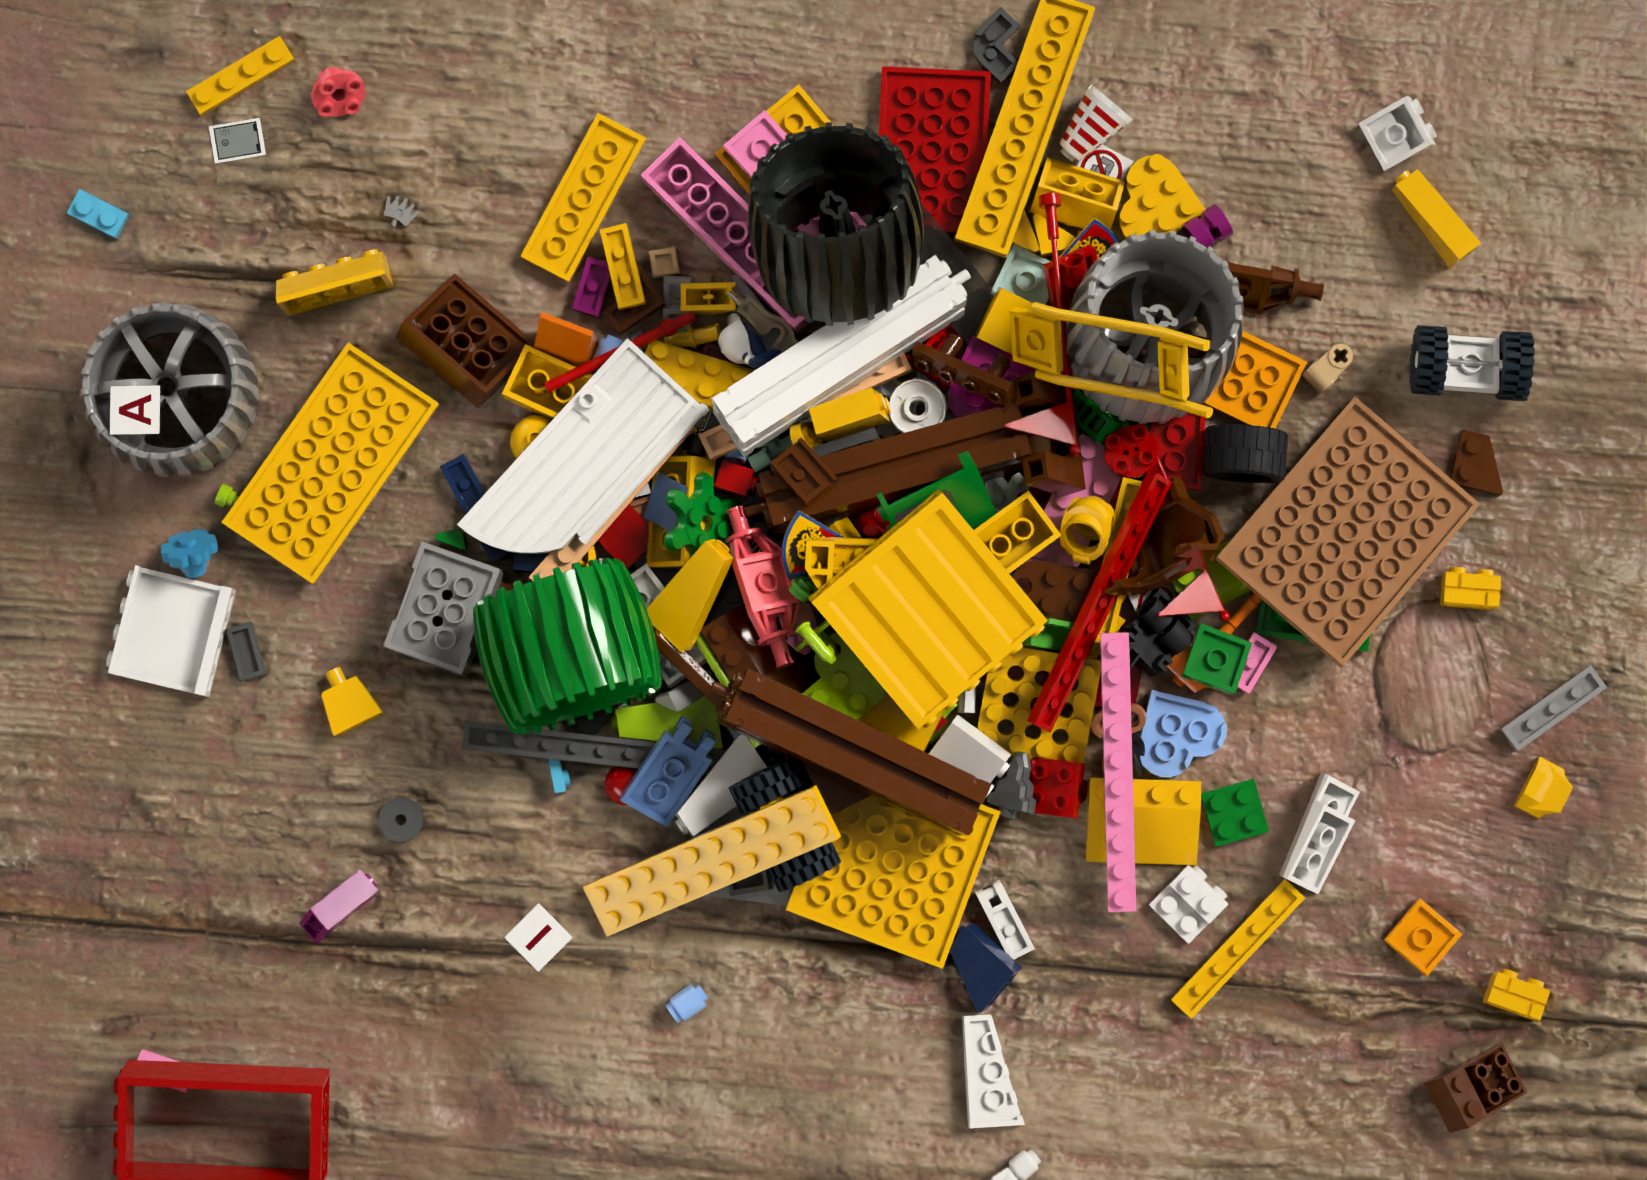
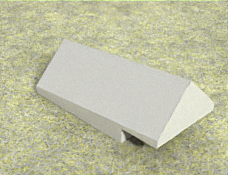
M1321 772L1280 871V876L1319 894L1355 822L1348 815L1360 793L1359 791Z

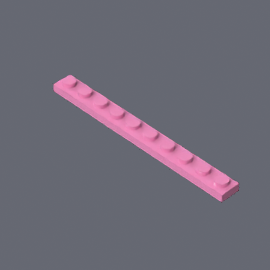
M1100 633L1108 912L1136 911L1129 633Z

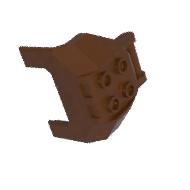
M1178 476L1169 479L1172 484L1165 498L1171 495L1173 501L1159 509L1129 570L1131 578L1115 580L1114 586L1105 590L1106 594L1138 595L1172 584L1182 576L1190 574L1200 566L1214 560V553L1224 538L1218 519L1210 511L1189 498L1184 483Z

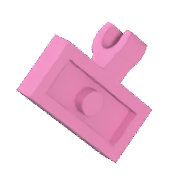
M1255 632L1248 639L1249 642H1252V646L1237 687L1247 694H1250L1278 647Z

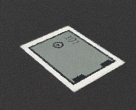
M260 118L209 126L215 163L266 155Z

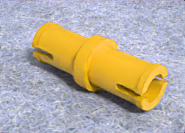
M718 323L697 329L689 327L687 331L676 333L668 338L665 336L664 343L680 348L691 347L695 349L701 344L718 341L721 330Z

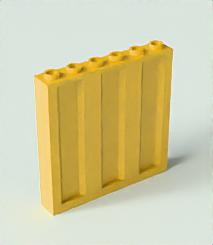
M936 490L808 598L917 729H920L922 726L926 728L937 719V713L943 708L947 710L955 705L958 701L957 697L965 690L969 692L980 683V677L986 672L990 674L998 669L1002 664L1001 660L1005 656L1017 653L1023 647L1022 642L1029 636L1035 637L1045 628L1044 624L1048 621L940 490Z

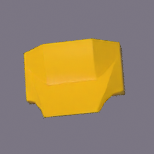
M1538 757L1514 807L1537 819L1546 814L1561 813L1573 789V786L1565 777L1564 769L1542 757Z

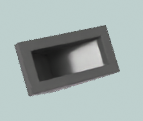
M767 869L729 885L730 896L773 889L772 879Z

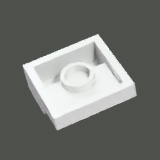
M1405 96L1358 123L1384 171L1436 145L1433 140L1437 137L1436 132L1430 123L1425 124L1420 115L1424 113V110L1417 99L1412 100L1411 97Z
M1186 865L1148 904L1187 944L1228 905L1224 900L1227 897L1226 893L1217 885L1212 888L1204 880L1208 876L1197 865L1193 868Z

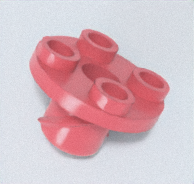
M329 67L320 73L318 80L313 85L311 100L315 109L322 117L355 114L361 108L366 89L362 78L357 73L350 70H342L338 67Z

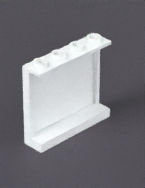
M135 565L134 571L130 570L127 577L126 586L130 587L127 598L123 597L120 605V613L123 614L121 623L116 624L113 633V640L116 641L114 651H110L107 656L106 667H109L108 673L209 697L236 590Z

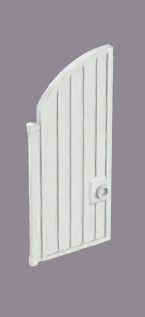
M627 338L457 525L479 541L494 548L513 553L542 554L563 550L577 535L580 536L578 538L580 542L587 545L592 540L594 534L710 409L703 403L699 404Z

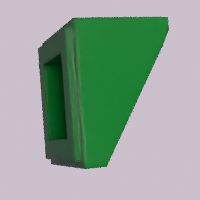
M461 529L435 535L437 541L468 551L464 531Z

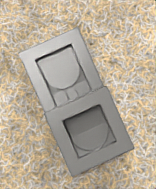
M664 276V303L666 305L663 306V321L669 318L673 320L687 313L681 312V284L691 283V277ZM691 323L678 329L677 333L687 331V328L691 327Z

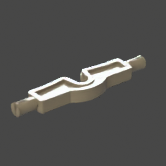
M735 286L726 294L738 305L737 312L748 321L759 336L764 337L774 328L780 331V336L772 345L773 349L785 352L799 343L795 339L792 328L783 318L769 314L751 296L745 298Z

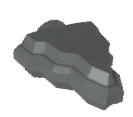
M1017 751L1008 764L1010 766L1001 778L998 777L995 787L986 797L985 802L998 807L997 810L1001 811V816L1018 820L1020 813L1034 815L1036 800L1032 797L1034 786L1029 780L1031 772L1029 754Z

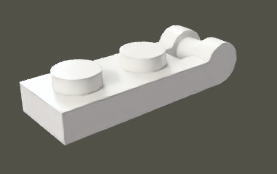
M997 880L992 883L993 886L985 890L981 888L975 891V895L1004 951L1011 958L1016 959L1035 948L1001 881ZM998 896L1001 904L992 908L989 900Z

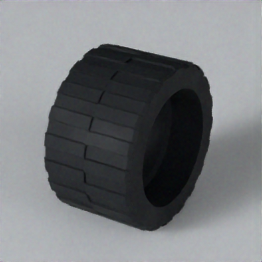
M1241 424L1208 426L1205 429L1202 473L1206 477L1232 482H1282L1285 479L1288 434L1285 431L1264 426Z

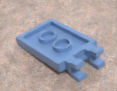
M684 716L680 717L672 734L664 730L620 795V801L665 827H668L675 814L711 764L712 757L708 755V752L716 743V740L713 739L715 735L706 729L701 734L697 743L686 738L693 727L690 725L692 723L691 720Z

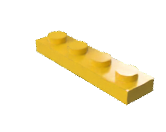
M278 36L186 92L202 117L293 63L295 60L281 36Z

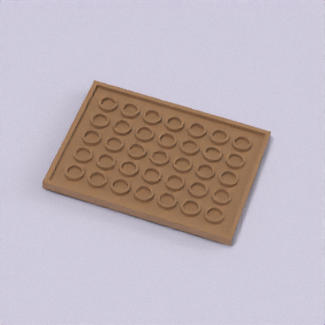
M1354 397L1285 476V479L1279 483L1217 555L1215 560L1342 668L1479 507L1480 503L1359 399Z

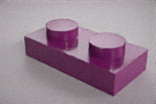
M587 257L572 306L573 311L599 318L611 279L607 262Z

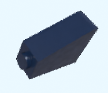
M974 923L967 927L960 926L957 929L949 951L976 1010L981 1013L993 1004L1022 967Z

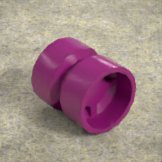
M1215 204L1201 213V218L1193 217L1182 224L1186 238L1192 236L1196 238V242L1207 248L1209 246L1213 247L1215 240L1222 242L1233 235V229L1228 219Z

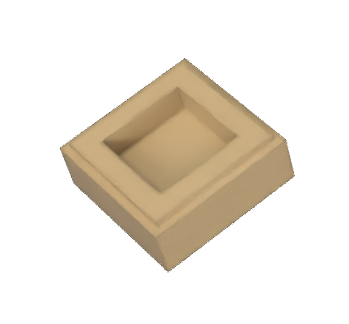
M675 247L648 251L653 279L680 275Z

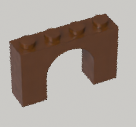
M1036 371L1012 379L1016 406L1038 413L1067 402L1066 387L1036 378ZM1071 388L1076 442L1080 448L1079 455L1072 456L1069 453L1071 445L1050 440V452L1043 451L1022 458L1025 485L1060 496H1066L1086 489L1073 388Z

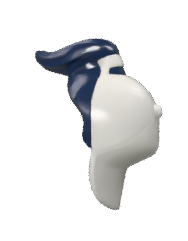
M731 313L727 317L728 326L720 333L718 342L721 352L730 361L737 364H747L754 369H758L783 353V351L778 349L766 350L762 339L748 328L747 323L741 322L738 313Z

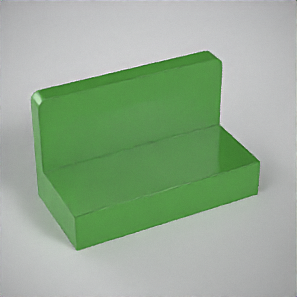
M1046 618L1048 621L1044 624L1045 628L1037 636H1029L1023 641L1025 646L1061 651L1074 622Z

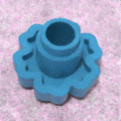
M194 529L189 533L180 532L169 537L168 543L161 545V555L163 562L169 563L170 567H178L186 577L196 578L206 572L207 561L211 559V554L218 551V544L215 535L209 534L208 530Z

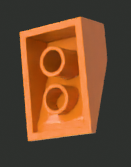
M541 312L534 345L535 349L574 367L592 360L598 345L594 331Z

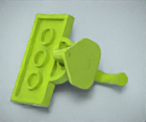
M824 620L814 630L810 627V622H804L796 629V633L800 634L804 639L794 649L798 652L807 644L810 645L816 652L814 656L815 669L820 678L802 694L856 720L860 719L886 697L888 693L839 634L832 632L828 628L830 624L827 620Z

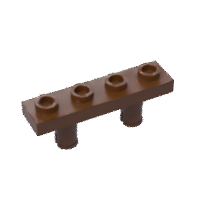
M950 334L939 350L918 341L913 346L914 366L919 370L935 374L948 383L953 382L960 385L971 393L985 396L996 404L1001 403L1010 407L1014 401L1013 383L1002 378L1011 366V362L1006 356L998 354L987 371H984L955 358V355L963 346V340L956 334Z

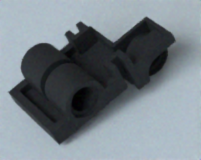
M1161 587L1152 591L1124 628L1129 633L1130 669L1137 663L1149 676H1158L1161 672L1167 670L1164 665H1171L1173 662L1171 658L1184 651L1190 645L1194 637L1191 632L1197 625L1187 614L1156 616L1173 600Z

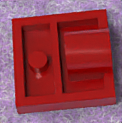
M1091 244L1058 258L1064 310L1070 309L1077 287L1080 285L1088 269L1098 259L1096 248ZM1053 261L1043 264L1050 306L1058 308Z
M1037 757L1030 759L1031 772L1029 780L1034 786L1032 797L1036 800L1035 814L1078 819L1079 805L1083 804L1087 796V782L1083 779L1085 764Z

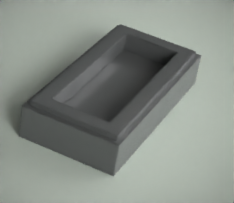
M253 622L225 629L239 682L266 676L267 672Z

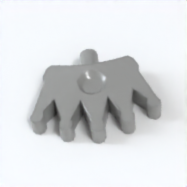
M396 196L392 204L390 203L391 197H387L384 216L393 219L390 224L391 226L395 227L399 221L405 227H408L420 215L419 211L412 214L415 208L414 204H411L406 209L407 198L399 205V196Z

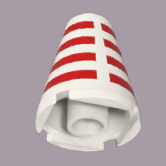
M1091 84L1059 143L1063 147L1060 152L1072 162L1075 158L1081 161L1130 124L1133 119Z

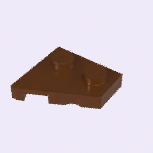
M1461 430L1450 478L1461 487L1501 496L1503 488L1490 436Z

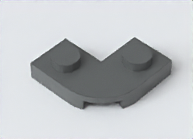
M1002 7L981 25L976 32L973 43L976 60L986 71H991V76L1000 85L1015 71L1018 63L1002 45L1020 28V25Z

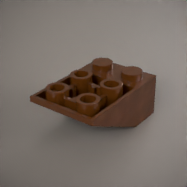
M1499 1043L1424 1083L1449 1133L1470 1128L1527 1093L1503 1043Z

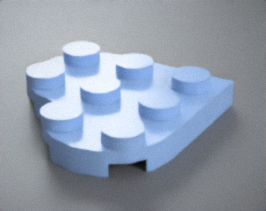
M1151 690L1146 709L1147 719L1140 736L1145 745V755L1139 756L1140 764L1149 773L1157 777L1171 778L1181 774L1189 767L1193 757L1211 755L1223 745L1227 735V724L1224 721L1223 715L1216 707L1208 703Z

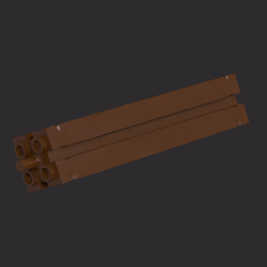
M1014 402L1010 407L1004 406L1002 408L988 409L820 456L819 458L834 473L838 481L833 483L828 490L808 506L801 501L776 471L759 473L760 482L755 483L760 503L744 507L747 518L764 513L768 533L774 531L776 539L785 536L787 528L798 510L825 526L845 517L851 519L880 506L877 494L881 492L887 504L890 505L963 469L957 455L965 451L969 452L982 481L1012 474L1017 470L1023 471L1022 458L1032 455L1026 433L1003 427L1005 424L1021 419L1018 406Z
M749 668L739 671L737 674L734 673L727 687L716 681H713L709 691L725 698V700L722 699L716 709L715 714L719 716L716 723L729 727L737 733L938 828H942L955 836H967L970 834L978 816V809L980 805H983L991 783L978 779L966 771L779 682L762 676Z

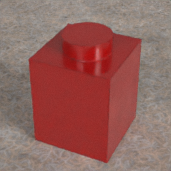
M722 460L714 488L747 499L748 493H754L755 483H757L758 478L754 477L755 471L753 469Z

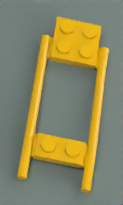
M1038 302L1032 304L1031 311L1017 306L1010 310L1013 361L1037 368L1035 372L1036 378L1061 386L1163 404L1205 418L1212 416L1213 409L1211 407L1187 400V397L1190 396L1188 346L1208 351L1210 348L1209 340L1162 326L1058 309ZM1061 321L1160 338V341L1157 342L1160 392L1062 375Z

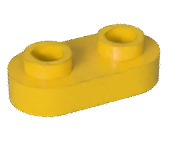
M812 421L800 422L790 427V437L793 445L801 437L811 449L823 444V441H825L816 435Z

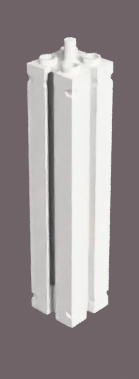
M936 255L926 260L925 264L920 265L914 286L909 287L906 297L903 300L899 299L896 301L890 311L886 312L883 310L875 314L874 319L870 321L867 318L855 320L854 325H848L847 322H833V326L825 325L727 388V391L713 397V414L724 430L731 436V440L742 456L746 457L755 448H760L792 425L810 415L809 408L832 401L856 386L859 382L876 373L885 365L887 366L899 358L902 354L910 351L917 341L920 343L924 342L949 326L950 322L964 316V307L966 306V297L968 295L961 284L971 278L969 272L964 269L952 278H949L948 276L952 274L949 266L944 260L939 261Z

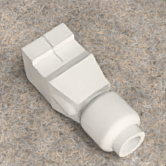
M1032 1149L1027 1152L1022 1150L1009 1161V1167H1005L992 1175L990 1180H1026L1038 1170V1164L1042 1161Z

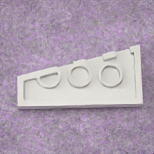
M992 1015L962 1016L968 1128L1025 1125L1017 1105L1018 1101L1015 1091H1013L1010 1082L1009 1071L1003 1059L1002 1048Z

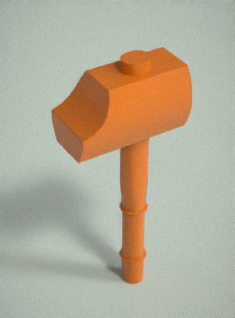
M1254 593L1218 630L1232 634L1256 607L1258 608L1262 599ZM1190 645L1184 651L1171 658L1173 661L1171 665H1164L1174 675L1171 680L1179 688L1185 685L1192 693L1205 688L1218 691L1181 676L1191 649Z

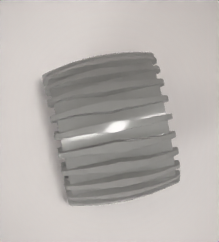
M1149 230L1146 234L1138 236L1136 234L1129 235L1121 243L1116 242L1091 265L1076 289L1070 305V311L1098 315L1101 302L1105 297L1129 290V308L1133 322L1162 326L1180 332L1197 317V322L1203 325L1207 333L1206 338L1210 341V348L1202 358H1188L1190 396L1187 397V400L1203 404L1225 379L1240 346L1243 333L1244 305L1243 296H1240L1237 277H1233L1229 270V264L1226 260L1222 261L1214 254L1212 247H1205L1196 242V238L1192 236L1186 238L1176 235L1175 231L1156 233V230ZM1150 290L1149 293L1155 294L1159 292L1168 296V299L1173 300L1174 298L1182 303L1185 309L1176 318H1173L1170 310L1163 305L1156 304L1149 308L1143 307L1142 291ZM1073 322L1066 323V350L1073 377L1160 392L1159 368H1157V342L1160 341V338ZM1117 346H1130L1125 354L1117 349ZM1142 355H1143V364L1140 363V362H1137V360H1138ZM1083 390L1084 396L1100 406L1102 412L1108 411L1118 416V420L1125 421V419L1137 421L1140 425H1145L1148 422L1163 424L1170 419L1176 417L1179 419L1189 413L1163 404Z
M156 302L152 306H137L124 315H118L104 330L101 329L97 334L98 338L93 346L88 348L85 366L81 369L80 377L83 381V389L80 390L82 403L87 407L85 416L89 425L92 428H96L95 433L98 440L105 448L111 447L112 455L123 463L131 462L132 468L144 473L154 470L157 476L171 477L174 473H178V476L186 477L194 475L195 471L198 470L208 471L214 468V464L223 459L227 460L230 458L232 451L240 443H244L247 438L246 433L256 419L255 405L259 403V390L256 386L258 377L247 348L228 325L220 322L217 317L209 312L198 310L191 305ZM180 334L167 358L165 368L162 369L143 343L162 335ZM197 339L208 345L220 358L227 375L199 374L182 376L180 365L191 342ZM132 350L151 377V379L116 380L126 355H129ZM167 383L175 388L171 395H169L170 390ZM160 385V407H170L195 443L178 448H161L145 442V434L110 435L111 386ZM198 387L225 388L229 392L224 414L216 427L206 435L187 411L188 389Z

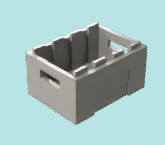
M421 541L412 566L414 569L397 618L395 621H392L383 646L399 654L467 677L477 652L473 607L479 600L483 601V598L488 594H491L493 598L497 596L496 590L500 588L504 573L499 568ZM445 590L452 592L453 596L450 600L442 598V593ZM436 616H440L443 619V624L439 627L434 626L432 622Z

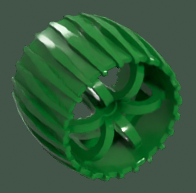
M604 558L600 565L596 559L589 560V566L581 567L579 562L572 563V570L561 572L559 567L553 568L554 575L540 578L539 573L533 575L534 581L522 585L520 580L513 582L514 589L506 592L505 588L501 587L496 590V597L493 598L491 594H488L483 598V601L479 600L473 607L475 638L483 673L499 712L510 731L514 734L521 733L522 735L529 734V729L534 734L540 733L543 726H548L550 731L556 730L557 723L567 721L568 726L575 725V718L587 715L588 720L594 719L593 713L605 709L606 713L610 714L613 712L614 705L622 703L623 707H628L631 705L632 698L636 697L638 701H641L646 697L645 692L648 695H652L661 688L659 653L651 620L632 576L624 563L619 559L611 560L610 558Z

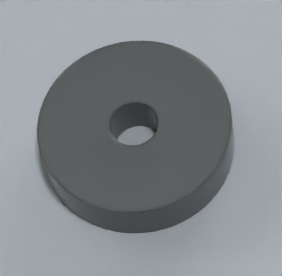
M394 798L388 801L379 813L380 829L390 840L396 842L410 841L423 828V812L420 806L410 799ZM401 814L406 817V822L403 825H399L396 821L397 817Z

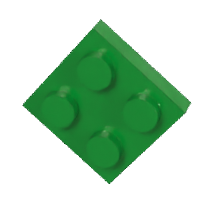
M1201 623L1198 625L1181 676L1233 696L1236 693L1252 642Z
M1254 779L1201 793L1202 804L1215 847L1269 832Z

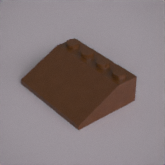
M455 273L402 322L395 337L478 409L511 375L525 344L533 348L535 345L532 339Z
M744 603L701 629L702 634L730 679L734 673L737 674L739 671L749 668L762 676H766L797 692L803 693L820 678L815 669L814 655L811 650L809 654L803 655L799 651L796 652L789 644L787 645L794 664L777 669L771 646L758 645L757 641L760 638L748 616ZM776 617L778 630H782L779 617Z

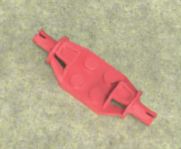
M738 506L733 507L726 512L734 534L726 538L725 542L726 545L730 546V555L734 557L732 566L748 616L760 638L757 641L758 645L771 646L777 669L794 664V661L792 660L786 640L796 634L794 626L801 603L789 591L793 577L787 578L783 565L782 548L765 536L761 528L749 527L744 506H739V508ZM754 540L763 552L754 553L749 541ZM783 615V630H778L776 617Z

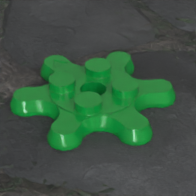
M705 472L696 474L694 478V491L690 497H687L678 489H671L667 493V506L677 516L676 527L672 531L667 532L664 537V545L668 551L675 552L682 547H686L692 557L705 541L715 539L726 544L725 539L730 535L729 516L726 511L736 506L739 508L740 505L738 500L733 497L726 496L720 500L714 496V479L710 474ZM703 518L708 520L705 522L704 530L701 528Z

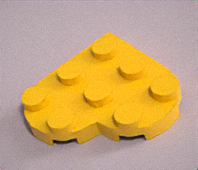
M1160 154L1145 156L1138 159L1130 167L1126 176V191L1130 199L1123 205L1120 212L1119 228L1125 239L1132 234H1136V236L1146 234L1149 230H1156V233H1168L1169 231L1178 233L1182 230V224L1193 217L1200 218L1201 213L1206 209L1175 165Z

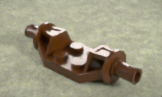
M1227 262L1230 272L1234 278L1237 277L1239 282L1240 296H1243L1244 312L1262 315L1285 304L1292 307L1297 296L1321 301L1323 296L1324 284L1300 280L1298 268H1294L1291 271L1271 265V269L1267 270ZM1288 287V292L1270 296L1272 288Z

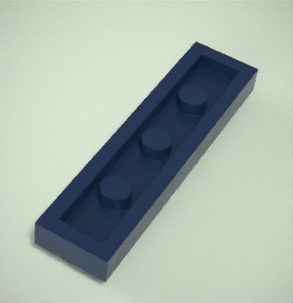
M462 454L441 465L440 469L466 515L483 497L485 491L465 454ZM480 541L492 564L513 553L494 548Z

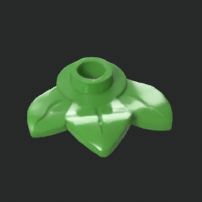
M805 576L794 577L791 580L792 585L789 587L791 594L802 602H807L808 598L818 590L813 582Z

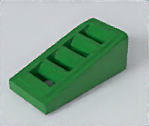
M1078 389L1075 391V408L1077 409L1082 401L1085 403L1076 414L1078 426L1097 443L1105 446L1107 436L1122 428V424L1108 412H1102L1100 406L1091 399L1088 400L1083 392ZM1090 409H1093L1091 413L1088 415V417L1085 419V421H1083L1082 419L1085 417ZM1100 415L1101 418L1092 429L1093 421Z

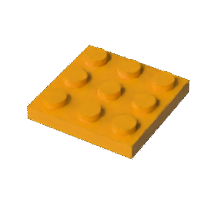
M1243 331L1240 346L1231 369L1215 392L1203 404L1245 425L1276 429L1307 361Z

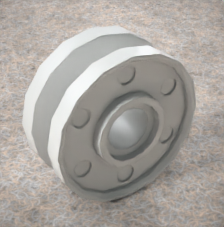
M912 379L905 381L895 389L890 397L889 404L892 413H889L891 423L901 434L942 423L945 420L947 406L944 395L938 386L928 380ZM921 402L925 406V412L919 416L913 415L909 409L911 404Z

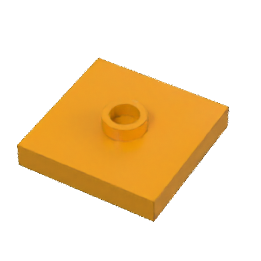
M1418 898L1383 941L1427 977L1462 936V933L1422 899Z

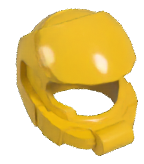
M1096 496L1076 497L1069 504L1061 523L1060 543L1061 547H1064L1066 552L1073 557L1074 562L1090 565L1092 560L1103 555L1109 543L1110 533L1115 528L1116 519L1112 506ZM1072 524L1073 528L1083 537L1090 540H1100V542L1092 547L1078 544L1071 530Z

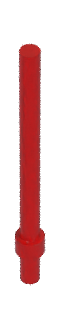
M689 311L673 320L669 318L661 322L659 327L630 341L638 348H641L664 336L668 338L676 334L678 329L696 321L695 317ZM620 346L543 383L546 391L550 393L601 368Z

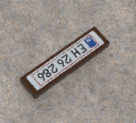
M653 627L658 651L718 707L722 699L725 700V698L709 691L713 681L716 680L686 651L681 653Z

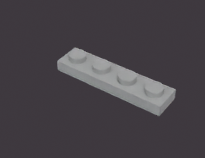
M1590 665L1500 730L1517 752L1607 687Z

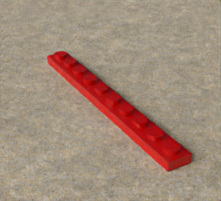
M1148 470L1142 481L1139 491L1027 719L1028 722L1050 733L1117 595L1106 594L1105 590L1114 586L1115 580L1127 577L1172 484L1170 480L1157 472Z

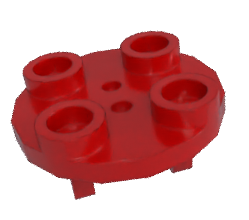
M1143 425L1124 426L1113 432V434L1108 435L1105 440V462L1110 470L1119 477L1129 479L1141 477L1148 470H1151L1157 462L1159 456L1158 442L1154 435Z

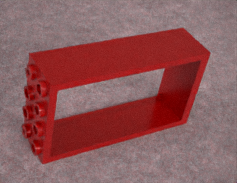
M128 1060L125 1067L120 1069L118 1078L115 1077L113 1092L114 1095H118V1105L114 1106L113 1121L118 1122V1132L115 1131L113 1135V1148L117 1149V1158H114L113 1175L117 1176V1180L327 1179L330 1069ZM135 1086L311 1094L309 1169L136 1162L134 1161Z

